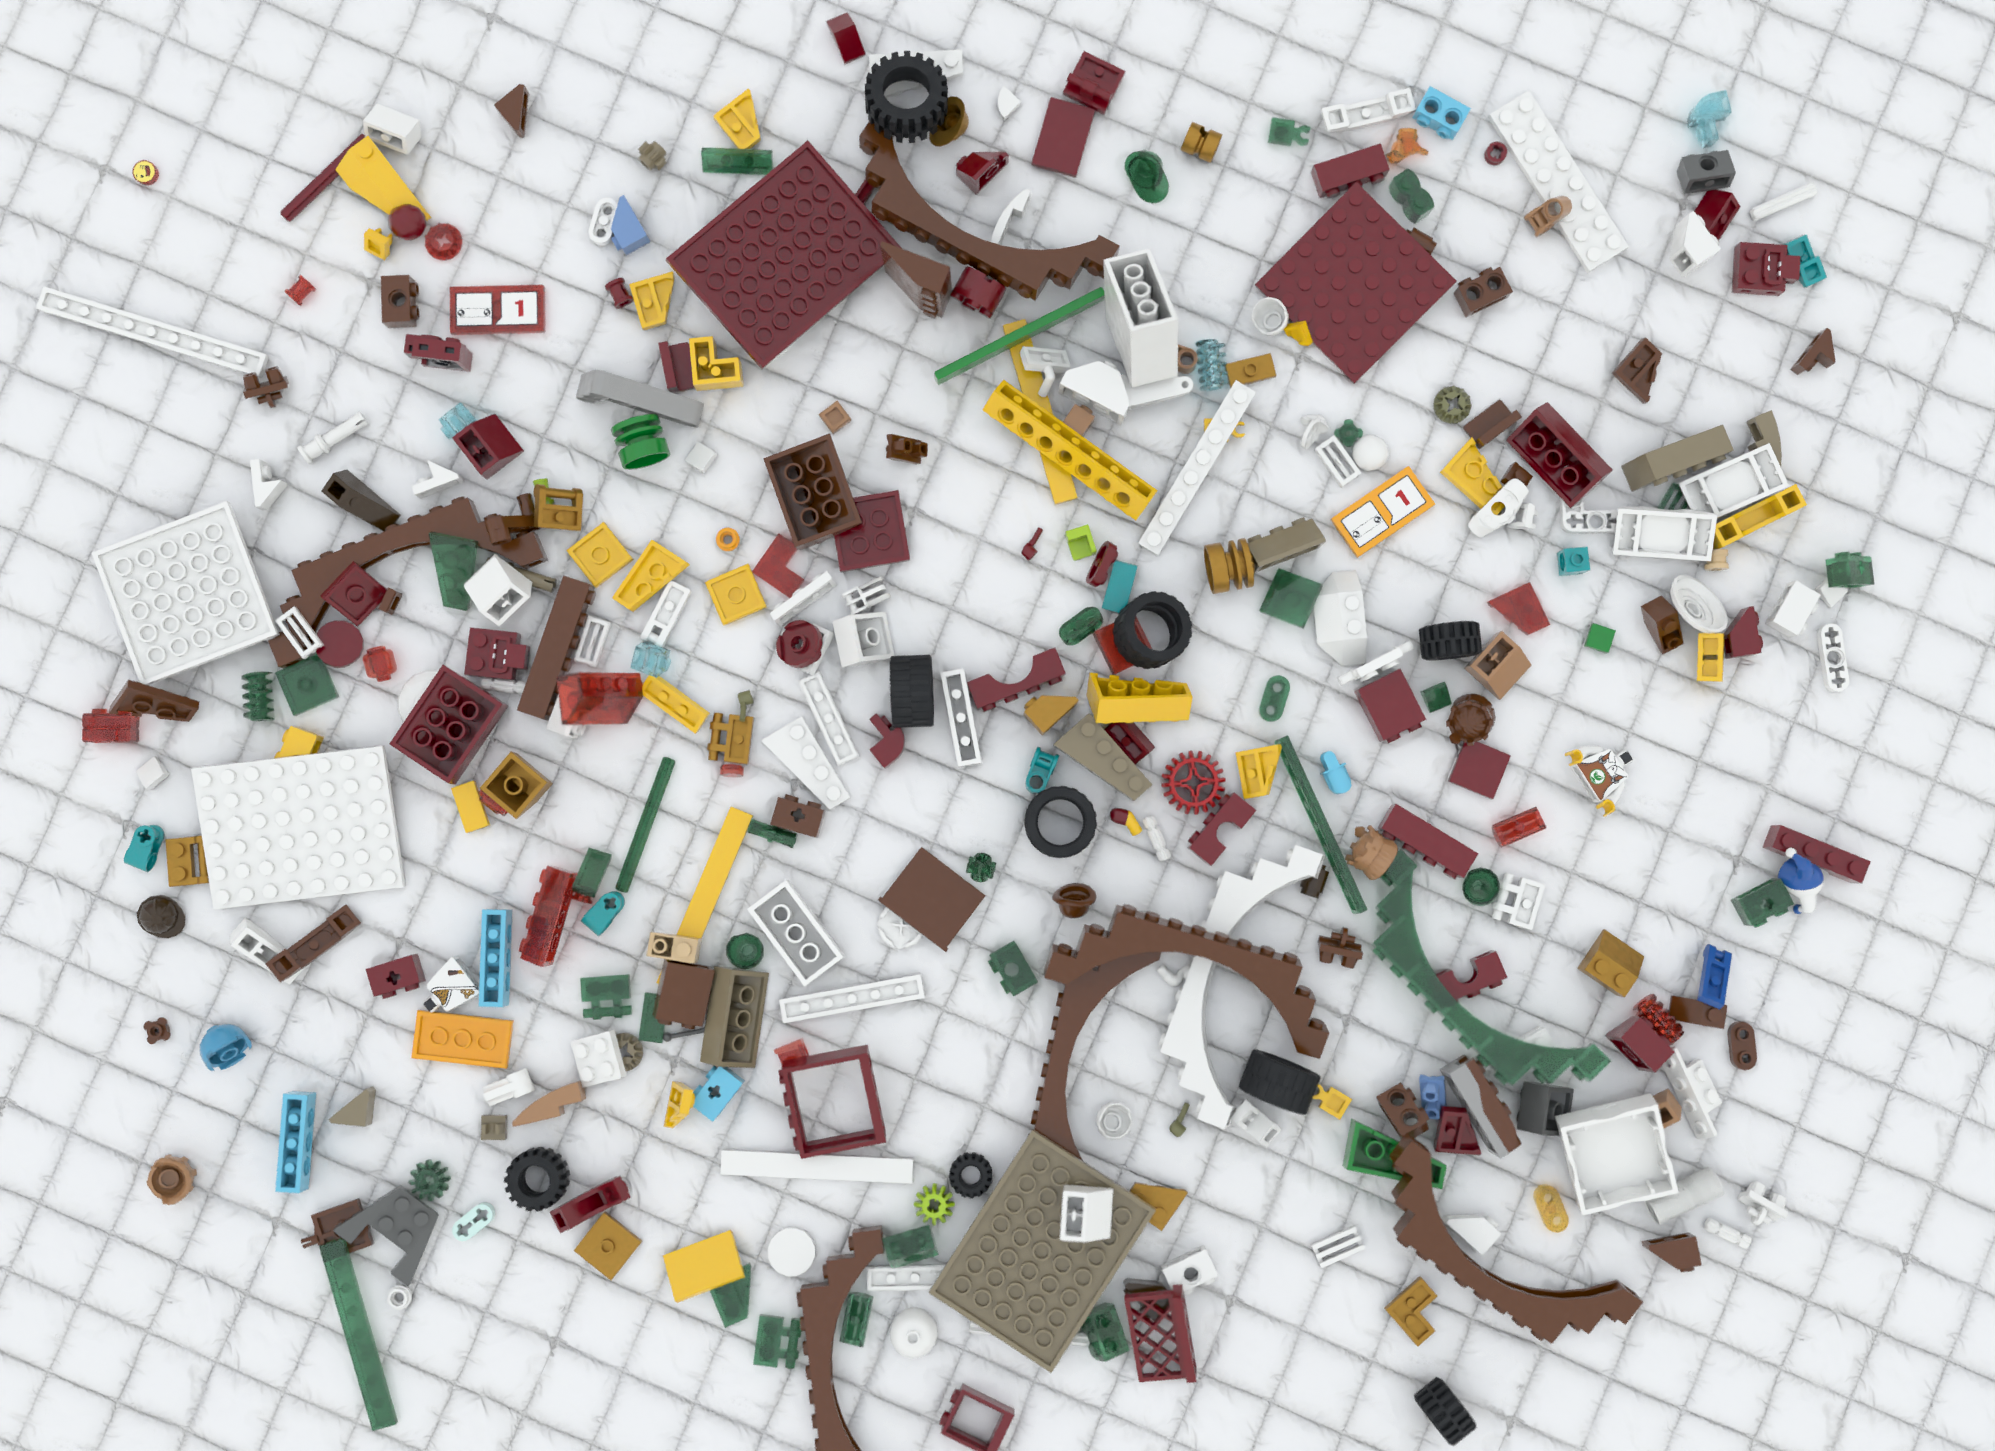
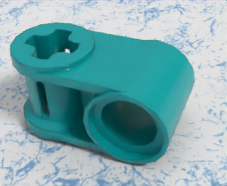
M1037 747L1025 781L1026 789L1030 793L1039 794L1046 788L1060 755L1041 751L1040 747ZM1032 777L1041 778L1043 782L1041 788L1034 789L1030 786L1029 781Z
M158 825L138 827L125 853L124 863L149 872L156 863L159 849L164 840L165 834L163 829Z
M617 891L604 894L584 915L581 922L597 936H600L625 905L624 896ZM615 898L614 904L616 906L610 908L608 906L610 904L608 899Z

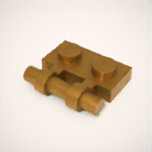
M714 713L713 722H710V729H712L711 740L707 745V750H709L708 760L718 761V753L725 752L724 762L748 764L754 717L746 716L745 721L740 722V715L729 714V722L727 724L722 723V713ZM721 731H727L726 745L720 744Z

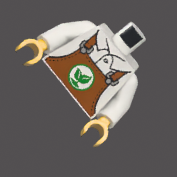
M1582 746L1566 752L1565 756L1570 755L1572 758L1569 766H1571L1593 803L1601 802L1596 805V809L1603 807L1605 810L1604 817L1614 812L1615 804L1618 802L1625 788V780L1628 778L1623 767L1633 762L1629 752L1623 750L1615 755L1611 749L1604 750L1601 746Z

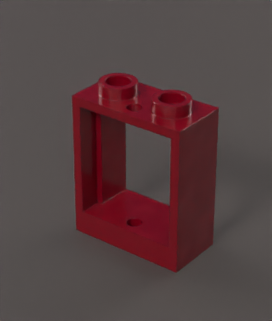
M962 1383L959 1390L955 1388L949 1402L953 1404L949 1412L945 1410L939 1421V1424L942 1425L941 1434L975 1451H998L1015 1415L1014 1408ZM965 1395L1001 1413L988 1443L951 1425Z

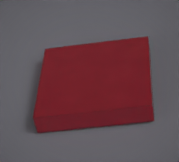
M353 561L320 596L358 627L382 602L387 588Z
M1463 742L1448 782L1492 800L1495 797L1511 755L1480 742H1475L1474 746H1467V743Z

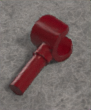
M1039 527L1021 552L1028 561L1038 552L1033 546L1043 532V529Z

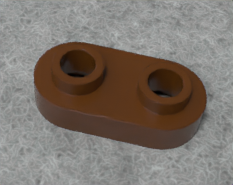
M1734 1022L1727 1031L1730 1061L1738 1069L1749 1070L1757 1062L1754 1030L1746 1022ZM1741 1030L1746 1032L1744 1038H1741L1739 1035ZM1744 1054L1748 1055V1060L1746 1062L1742 1061V1056Z

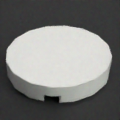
M887 907L879 916L878 933L882 940L890 947L898 949L910 948L917 944L923 936Z
M786 1227L778 1231L772 1237L768 1246V1259L771 1266L778 1273L785 1276H798L805 1273L812 1266L816 1256V1245L812 1237L805 1230L798 1227Z

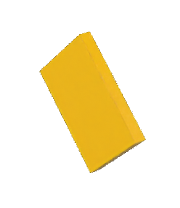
M731 1230L663 1255L674 1300L677 1303L745 1277Z

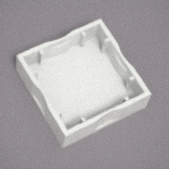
M1651 1093L1555 1116L1576 1203L1582 1215L1616 1208L1628 1202L1646 1201L1679 1193L1672 1162L1667 1155L1665 1147V1133L1658 1104Z

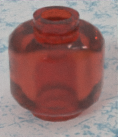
M385 646L367 649V654L363 656L367 676L369 678H376L377 682L391 679V674L397 671L393 651L386 649Z

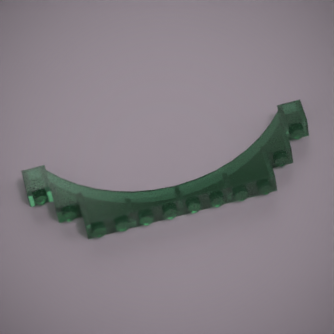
M1400 849L1390 867L1380 877L1388 887L1391 885L1395 887L1375 907L1378 911L1376 913L1378 918L1385 924L1389 922L1391 926L1371 944L1374 947L1372 952L1381 961L1384 959L1388 961L1391 965L1389 968L1391 972L1399 979L1403 977L1409 983L1406 987L1415 996L1420 994L1426 1000L1424 1003L1426 1008L1433 1014L1437 1012L1443 1018L1441 1023L1450 1032L1455 1030L1461 1036L1458 1040L1468 1050L1471 1047L1478 1054L1476 1056L1477 1060L1486 1068L1490 1066L1496 1072L1493 1076L1503 1086L1506 1083L1509 1086H1513L1531 1068L1534 1069L1532 1074L1542 1084L1544 1082L1552 1084L1569 1066L1573 1068L1571 1072L1577 1079L1591 1082L1611 1062L1594 1043H1590L1586 1048L1567 1049L1545 1047L1509 1037L1474 1017L1442 985L1424 954L1415 927L1412 910L1413 871L1418 866Z

